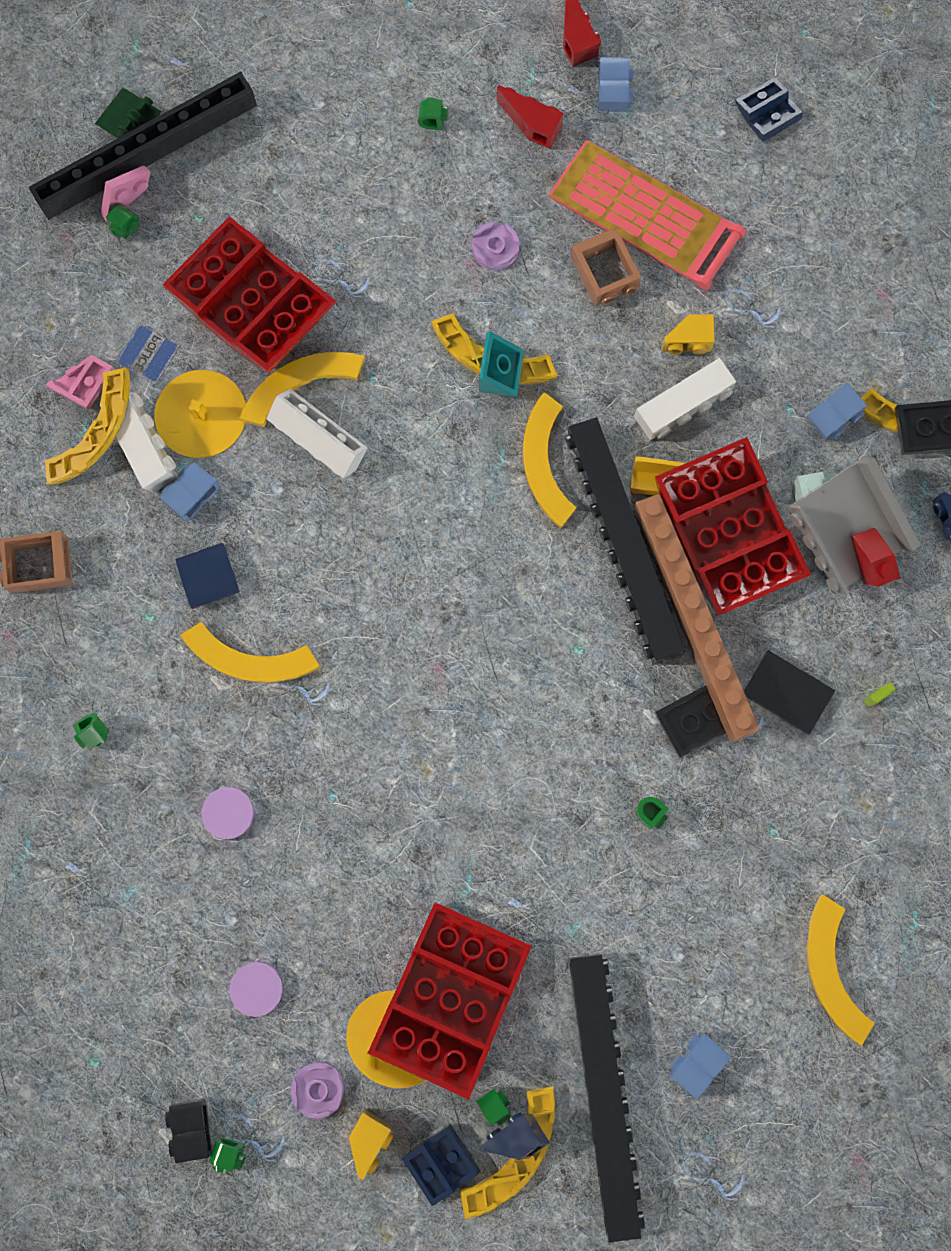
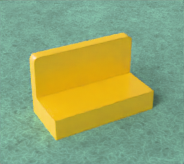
M637 456L632 469L630 493L651 496L659 494L654 477L685 463Z

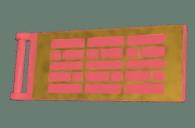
M589 140L584 142L549 193V198L605 231L616 227L624 242L693 281L699 288L706 291L711 287L712 279L737 241L746 234V229L743 226L726 220ZM727 230L730 236L705 274H697L724 231Z

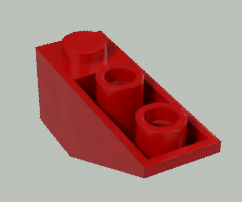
M565 0L563 49L572 67H575L598 57L601 38L597 31L594 32L590 16L587 12L583 11L581 1Z
M498 85L497 102L528 140L551 149L562 127L564 113L554 106H546L538 102L533 97L523 96L510 87L505 88Z

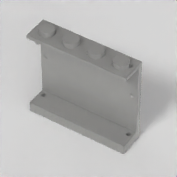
M861 458L788 507L792 513L790 516L792 522L801 529L805 545L812 549L816 557L814 559L816 565L827 576V585L836 593L848 595L850 592L847 586L862 577L851 539L852 535L876 528L894 554L902 549L913 551L921 546L875 458Z

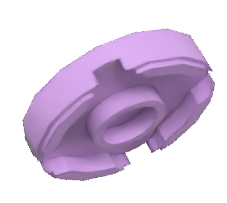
M489 222L482 225L473 236V256L482 267L490 270H501L509 267L519 254V238L516 231L507 224H497V222Z
M233 787L219 788L205 799L201 809L202 822L206 830L213 836L225 840L236 839L244 834L252 825L254 819L253 803L242 790Z
M259 961L248 963L238 969L232 977L229 987L230 999L235 1008L244 1015L252 1017L263 1016L274 1010L281 1001L284 990L278 971L270 964Z
M314 1062L304 1066L297 1072L291 1084L290 1094L293 1105L304 1116L321 1119L330 1116L339 1108L344 1099L345 1085L343 1077L335 1067L328 1063Z

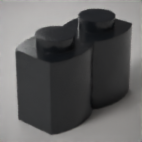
M206 1099L169 1106V1111L165 1114L167 1128H171L172 1140H169L168 1144L170 1157H174L175 1163L209 1158L212 1153Z

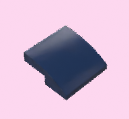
M776 77L735 100L742 116L762 141L793 125L803 117V111L789 99V90Z
M224 543L175 559L191 609L240 592Z
M451 1124L432 1135L402 1158L431 1206L454 1193L456 1188L477 1176L481 1171Z

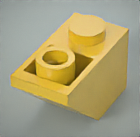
M689 314L664 338L661 347L662 352L674 355L681 354L682 352H693L698 355L711 352L714 345V314Z
M364 1109L349 1136L357 1175L361 1180L364 1179L367 1173L372 1176L380 1161L376 1158L381 1148L386 1151L394 1136L390 1133L393 1125L367 1109Z

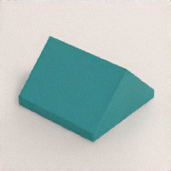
M491 331L487 332L479 376V392L516 397L524 349Z

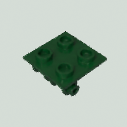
M122 87L95 122V125L119 138L158 117L161 111L152 106L153 101L149 97L140 98Z

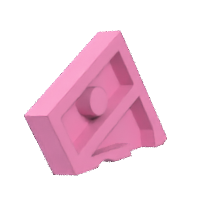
M145 166L105 182L101 216L106 222V216L118 204L128 206L147 190L150 171Z
M90 355L82 360L78 366H73L65 371L66 374L54 382L52 380L49 381L46 386L89 411L103 389V372L115 369L106 362Z

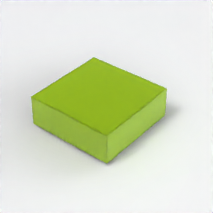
M889 682L864 698L863 701L868 707H872L895 692V687Z

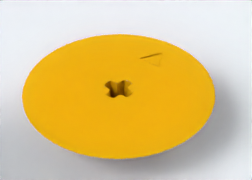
M194 370L183 373L170 381L157 399L154 412L157 432L169 448L181 455L193 458L217 455L228 449L240 436L245 422L240 420V415L246 405L245 399L238 386L223 374L210 370Z
M395 990L379 992L360 1003L350 1017L346 1041L351 1059L367 1078L380 1085L391 1088H408L421 1084L426 1080L367 1054Z

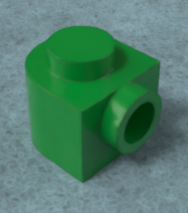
M432 97L421 101L418 124L425 129L442 130L443 121L448 120V106L443 105V100Z
M123 204L115 206L106 216L109 231L119 239L122 237L126 240L130 234H134L138 230L140 225L139 216Z
M95 713L86 715L73 724L76 735L73 737L82 749L87 747L91 750L93 747L103 744L108 738L109 729Z
M646 797L637 803L635 814L638 820L649 830L653 829L654 826L659 829L668 818L665 813L669 808L655 797Z
M493 1088L476 1101L491 1126L495 1123L500 1126L512 1117L507 1108L510 1102L502 1090L496 1092Z
M216 1138L209 1160L213 1165V1169L221 1173L232 1172L234 1169L240 1171L246 1158V1154L242 1153L245 1144L226 1138Z

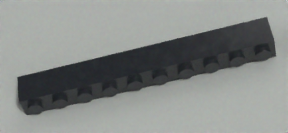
M240 71L28 188L46 218L50 220L105 189V182L141 166L147 167L256 107L257 103L253 90Z
M595 417L568 427L565 441L568 449H573L576 458L573 459L577 473L581 472L584 478L582 487L585 495H590L593 504H590L593 517L595 519L598 518L600 521L599 533L603 542L607 541L610 548L607 551L610 563L617 567L618 574H616L618 585L621 589L624 588L627 594L625 603L628 611H633L636 619L633 622L635 631L638 636L642 635L645 643V645H642L644 655L647 660L651 659L653 665L680 656L685 652L598 418Z
M600 953L568 957L606 1237L609 1243L641 1239V1229H645L643 1211H638L636 1201L641 1200L639 1183H634L632 1171H637L635 1154H630L628 1144L633 1142L631 1126H626L625 1114H629L627 1097H622L620 1087L625 1086L623 1069H618L617 1058H621L619 1041L614 1042L613 1030H617L615 1013L610 1014L609 1003L613 1002L611 986H606L605 975H609L608 960L602 959V954Z

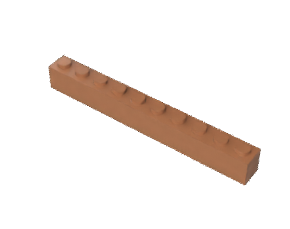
M660 494L636 502L633 513L730 743L756 734L760 728Z

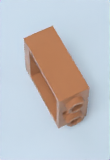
M616 227L572 246L570 257L594 306L599 304L607 305L613 302L616 297L623 294L625 296L630 295L639 288L641 275ZM615 248L629 276L599 288L586 260Z
M62 531L0 539V562H2L3 571L0 572V583L10 593L73 585L69 539ZM52 545L55 578L18 583L15 550Z

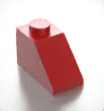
M871 528L851 536L863 584L879 587L901 579L895 554L876 528Z

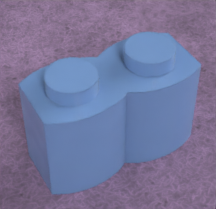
M600 57L598 110L627 111L628 103H632L633 88H629V81L633 80V66H629V58Z
M846 383L807 415V420L825 441L830 437L834 440L845 431L844 425L850 421L854 424L865 415L863 410L867 405L852 387Z
M194 462L191 465H186L180 471L179 479L176 482L168 484L163 489L160 499L180 518L188 522L195 516L203 504L217 492L220 485L215 478Z
M704 1033L700 1036L694 1035L686 1045L688 1048L686 1054L683 1057L678 1055L669 1066L671 1069L669 1076L696 1100L731 1058L729 1054Z

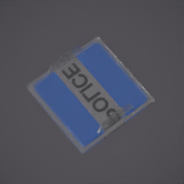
M139 322L114 363L157 385L181 344Z

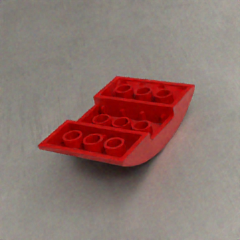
M230 216L162 284L185 309L213 334L246 360L267 373H270L336 303L334 298L301 272H295L266 249L262 241Z
M748 437L654 477L660 497L696 581L717 616L811 576L790 529H786L766 486L768 480Z
M434 902L367 1054L469 1100L532 946Z

